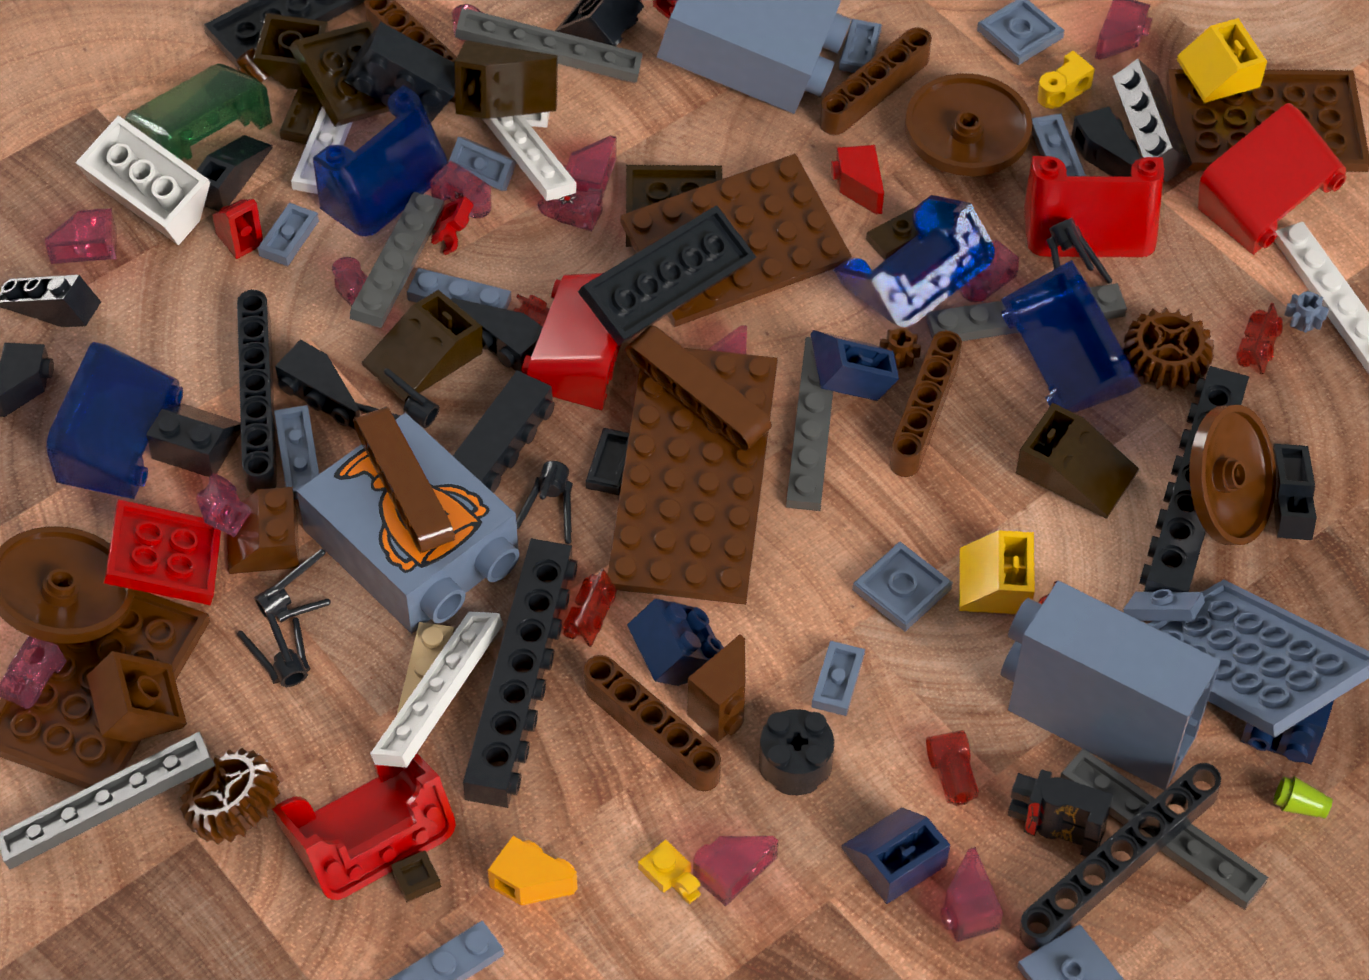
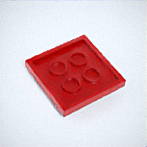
M118 499L114 514L104 584L211 606L214 597L222 521Z

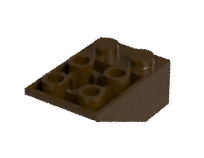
M465 40L455 59L456 114L491 119L557 110L558 55Z
M438 289L412 305L362 361V365L406 403L411 396L385 375L384 369L389 368L420 394L483 353L482 325Z
M1053 402L1020 448L1016 474L1105 519L1109 517L1139 472V468L1088 421Z

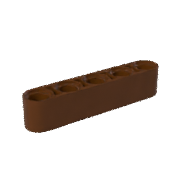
M364 0L366 20L371 22L374 29L380 22H383L455 63L457 56L395 0ZM455 94L450 100L451 102H455Z
M920 27L907 30L828 93L821 103V129L829 135L844 133L929 63L932 41L931 33Z
M650 325L626 346L627 356L639 369L741 450H749L771 429L772 424L769 417L758 406L658 327Z
M944 330L936 333L928 348L892 442L890 467L898 476L910 477L915 475L923 462L959 367L962 340L955 332Z
M386 406L354 418L353 422L359 440L418 551L424 553L454 541L455 535L450 520L390 409Z
M596 655L587 660L584 666V688L590 699L694 789L705 792L714 789L719 784L721 756L713 745L613 659L605 655ZM599 676L606 677V679L597 680L594 678ZM628 698V699H631L632 701H630V702H621L620 700H621V699ZM652 720L657 721L658 723L650 725L646 724L645 722ZM674 743H682L684 746L673 747L671 745ZM709 766L711 769L704 771L698 769L697 767Z

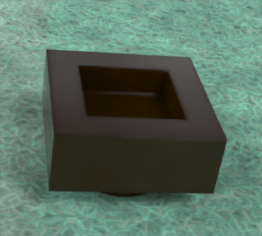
M426 850L390 865L391 872L406 903L441 888V881Z

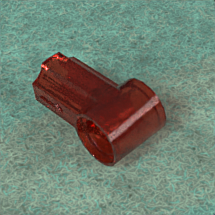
M964 730L928 736L926 738L928 759L932 769H937L947 804L960 806L978 798L979 790L970 765V747Z

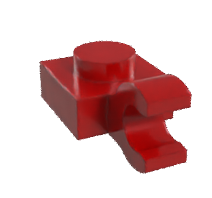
M466 196L445 204L433 228L436 232L431 237V243L434 245L444 240V255L456 251L458 248L456 232L463 230L469 223L470 218L468 216L474 204Z

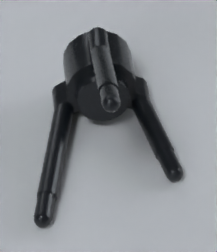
M1073 218L1049 228L1052 237L1046 241L1051 250L1058 292L1065 290L1057 247H1061L1063 252L1075 247L1089 271H1093L1095 266L1108 284L1112 283V278L1082 236Z
M389 368L384 369L385 375L411 396L405 403L404 412L421 427H429L438 415L439 405L419 394ZM356 403L359 411L364 413L378 410L371 406ZM392 413L395 420L401 416Z
M547 461L544 463L540 477H536L533 489L516 519L517 529L522 525L540 491L539 497L542 500L546 496L557 497L562 493L565 543H571V491L573 483L568 481L569 469L565 464L559 461Z
M320 549L313 556L309 557L276 585L271 586L254 597L258 608L267 620L268 613H273L279 622L282 623L290 617L331 604L329 599H324L287 609V606L292 602L284 589L323 557L326 553L324 549Z
M267 614L272 632L280 649V652L274 657L275 662L273 665L243 631L237 632V636L269 673L273 684L280 682L283 687H292L300 684L307 678L310 666L306 660L300 621L297 617L292 620L297 653H295L294 650L288 649L274 614Z

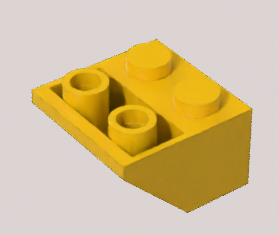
M1239 18L1211 25L1177 55L1178 63L1204 103L1261 87L1267 64L1266 58Z
M998 530L960 548L959 611L1017 614L1027 598L1033 600L1035 593L1034 532Z

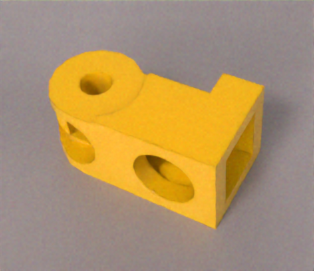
M1074 50L1064 56L1062 67L1055 72H1047L1041 76L1037 96L1038 102L1041 106L1048 109L1061 107L1092 87L1095 68Z

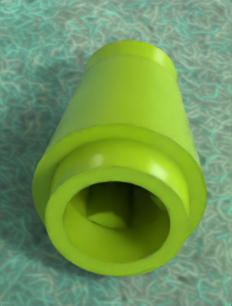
M1285 776L1282 777L1273 800V804L1280 806L1281 811L1323 819L1327 818L1333 802L1331 797L1326 796L1295 776L1291 779Z

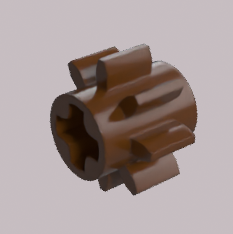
M253 47L236 59L235 62L239 69L234 73L243 84H247L250 81L255 87L265 81L270 75L254 63L256 50Z
M905 327L897 328L893 331L889 329L887 331V339H880L879 347L894 352L897 369L906 366L912 367L914 358H919L921 353V345L917 344L918 334H912Z

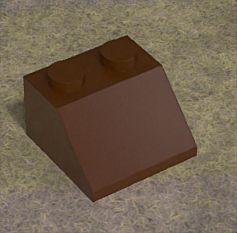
M293 487L257 490L227 512L229 574L293 569L300 565L298 515Z
M741 634L688 677L687 716L717 742L727 734H735L744 723L746 684L745 638Z
M112 651L87 675L101 737L135 742L182 729L187 725L171 664Z

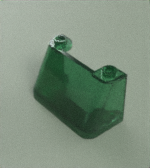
M215 64L208 67L206 70L155 99L130 111L125 117L128 123L180 160L192 158L190 146L237 119L245 127L252 121L259 130L273 123L266 87L257 78L225 64Z

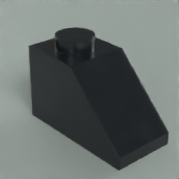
M4 343L0 359V417H6L45 392L47 379L52 378L54 372V362L52 358L48 357L45 344Z

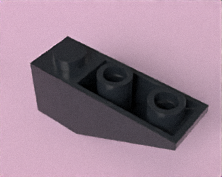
M1110 107L1075 116L1071 138L1083 158L1110 176L1131 177L1132 164L1142 157L1138 153L1135 141L1130 139L1124 131L1121 119L1115 117Z
M243 135L207 155L196 170L210 181L204 206L216 211L229 206L269 154L272 145Z
M80 275L13 278L3 284L0 292V308L60 327L87 326L101 304L100 299Z
M451 298L456 305L482 325V348L484 350L488 349L496 355L505 367H511L515 371L521 372L526 355L532 356L543 327L525 313Z
M300 339L275 365L279 387L290 396L295 395L306 401L312 409L316 411L321 410L332 416L340 425H348L355 429L353 419L360 417L359 408L328 355Z

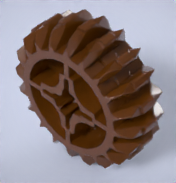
M1166 307L1161 313H1158L1152 308L1148 315L1141 313L1137 321H1132V324H1130L1123 341L1125 343L1123 357L1126 358L1127 368L1133 369L1134 377H1144L1145 385L1149 382L1156 383L1157 390L1162 385H1167L1171 391L1176 385H1179L1185 390L1189 383L1196 385L1199 377H1204L1207 374L1209 365L1212 364L1214 357V340L1210 339V330L1203 329V320L1193 321L1192 313L1184 316L1181 315L1180 309L1175 313H1171ZM1145 342L1150 345L1149 351L1144 345ZM1188 348L1191 350L1192 356L1187 352Z
M243 748L239 749L236 753L229 749L223 757L215 755V766L194 776L192 782L184 785L186 793L180 797L183 803L180 810L187 821L188 827L206 842L213 840L215 843L220 844L226 839L232 843L237 835L245 837L247 831L252 827L258 829L257 823L261 819L269 818L267 813L269 809L277 806L274 799L281 794L278 789L280 781L273 770V766L254 750L247 752Z

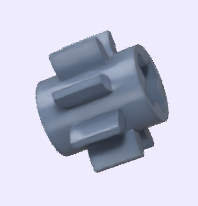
M1309 291L1303 292L1299 296L1293 294L1291 302L1287 304L1285 316L1292 317L1290 326L1304 333L1311 331L1314 327L1320 330L1323 320H1326L1329 311L1328 307L1322 306L1323 297Z

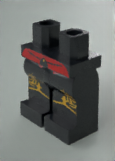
M1041 769L1038 779L1018 773L1011 790L1010 798L1012 800L1008 809V816L1026 822L1024 833L1035 836L1038 831L1041 836L1048 839L1061 838L1081 845L1080 855L1088 857L1100 846L1106 830L1113 794L1064 778H1051L1052 772Z

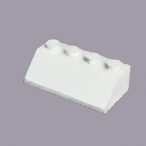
M119 115L75 162L89 181L177 245L200 222L210 181Z

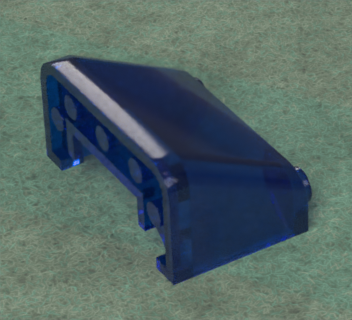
M404 85L395 91L388 100L389 111L397 118L358 150L353 152L343 145L335 144L324 148L313 157L320 209L359 236H371L380 231L404 211L414 192L424 194L448 172L447 156L419 96Z
M930 195L915 208L913 213V224L919 235L873 270H871L865 260L850 258L834 269L835 274L847 290L889 322L901 327L914 325L986 269L994 259V244L972 203Z
M1072 260L1001 299L1006 308L1001 312L1006 324L1010 329L1016 327L1020 332L1048 385L1050 394L1045 396L1049 407L1053 402L1076 413L1128 394L1142 386L1089 285Z
M92 342L48 434L46 449L56 483L135 499L139 487H144L148 477V468L144 467L142 458L148 444L146 434L161 409L181 404L183 387L180 386L178 379L109 345Z

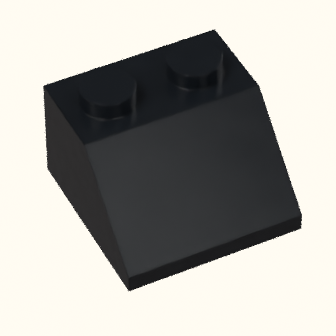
M580 0L555 31L617 46L623 40L621 35L624 31L630 29L639 20L637 15L644 8V5L640 0Z
M185 404L163 408L146 434L152 459L214 479L241 433V422Z

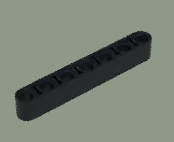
M251 289L243 292L238 297L237 319L242 468L247 489L253 494L260 489L276 488L277 465L271 318L266 295L259 290Z
M1198 763L1191 767L1028 907L1022 914L1020 938L1027 948L1037 951L1066 933L1209 809L1217 800L1222 779L1218 769L1208 763ZM1198 781H1203L1208 783L1212 788L1209 790H1200L1194 785V783ZM1176 804L1181 806L1185 812L1175 814L1170 812L1167 806ZM1147 827L1152 828L1158 835L1150 838L1145 837L1139 830ZM1123 851L1130 856V859L1118 861L1112 856V853ZM1088 875H1097L1102 879L1103 883L1091 885L1084 878ZM1060 899H1070L1074 902L1075 907L1062 909L1056 902ZM1038 922L1045 925L1048 930L1037 934L1030 931L1028 926Z

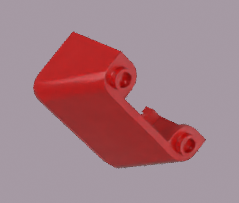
M1287 103L1206 168L1199 182L1198 210L1254 255L1262 247L1268 248L1275 241L1278 221L1318 188L1325 193L1331 190L1335 192L1340 189L1346 181V167L1303 113L1291 103Z
M1032 156L1024 203L1026 238L1029 250L1038 256L1052 257L1051 250L1046 241L1052 237L1049 228L1073 218L1082 236L1097 257L1142 258L1153 254L1157 244L1164 179L1163 157L1139 158L1132 164L1131 177L1067 176L1065 164L1060 159L1051 156ZM1057 247L1059 257H1080L1075 247L1064 252L1061 247Z
M603 273L565 274L562 280H555L551 293V298L554 299L534 352L532 356L526 355L521 372L552 386V397L602 411L608 395L606 394V387L613 377L614 365L621 345L618 346L578 291L583 285Z
M418 753L415 754L407 767L374 764L377 778L315 812L310 803L305 798L299 796L288 798L271 809L279 827L319 889L327 898L340 900L348 897L390 873L391 864L424 850L428 852L444 843L453 834L456 826L455 817L440 777Z

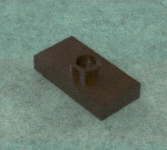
M298 87L279 132L281 140L307 144L322 108V104L313 89Z
M917 205L868 231L866 240L884 260H887L936 234L938 225Z

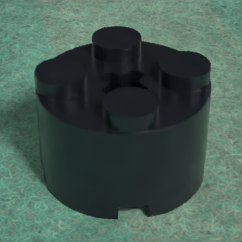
M791 709L775 712L769 716L760 737L759 768L763 778L776 786L775 789L781 793L795 796L812 793L817 790V786L826 781L830 776L834 754V735L824 715L819 712Z

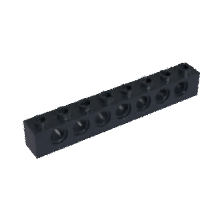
M1209 366L1206 379L1199 377L1194 397L1200 398L1199 404H1191L1186 421L1192 424L1191 430L1184 429L1179 448L1185 450L1183 456L1176 455L1171 475L1177 476L1175 483L1168 482L1163 499L1164 502L1169 503L1168 510L1160 509L1155 529L1161 530L1160 537L1152 536L1147 556L1153 557L1152 565L1144 564L1139 584L1145 585L1144 592H1155L1160 589H1169L1172 592H1189L1206 532L1199 521L1191 495L1190 456L1193 441L1200 423L1211 410L1222 405L1242 404L1249 379L1247 375Z
M530 539L463 780L466 801L508 808L511 796L518 795L521 773H518L520 763H526L528 759L530 742L526 741L529 731L534 732L536 729L538 710H534L537 700L543 701L545 695L546 679H543L545 670H551L554 660V649H551L553 639L559 640L562 629V619H559L560 611L567 610L570 599V589H567L568 581H574L577 573L578 560H573L572 545ZM544 580H552L551 582H542ZM544 609L545 611L536 612L534 610ZM528 639H537V640L534 641V642H527V641H526V640H528ZM520 669H528V670H529V671H527V672H518V670H520ZM513 699H519V700H521V701L518 702V703H510V702H509L510 700H513ZM504 730L513 731L511 734L507 735L500 734V732ZM498 761L505 763L502 766L491 765L492 763Z

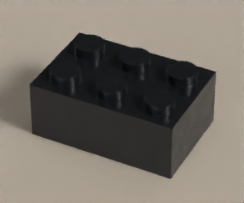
M380 22L355 55L345 82L355 87L358 91L380 101L385 106L407 116L412 121L428 128L455 94V63Z

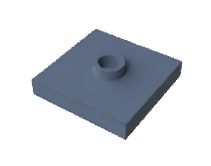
M1015 0L978 22L977 26L978 32L1017 65L1022 64L1064 37L1065 31L1029 0Z
M899 541L853 583L852 590L906 632L952 589L953 582Z
M1081 924L1020 960L1017 966L1026 980H1124Z

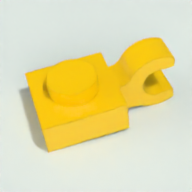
M666 839L638 861V869L662 893L673 887L689 904L701 895L697 889L700 886V882L689 873L692 871L691 863Z

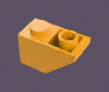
M515 836L511 837L488 869L489 888L519 905L573 895L578 889L577 871L569 862L562 858L554 859L543 853L542 849L530 840L522 841Z

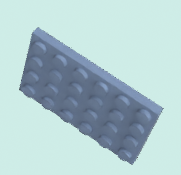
M1224 579L1202 592L1205 603L1193 621H1152L1148 624L1221 660L1208 701L1273 737L1281 734L1369 678L1368 650Z

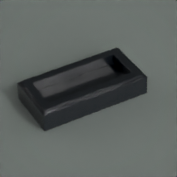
M603 428L586 479V489L614 495L620 494L629 433Z

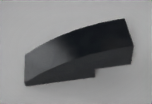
M1274 443L1273 452L1276 464L1274 514L1277 538L1312 540L1317 516L1313 499L1315 480L1309 447Z

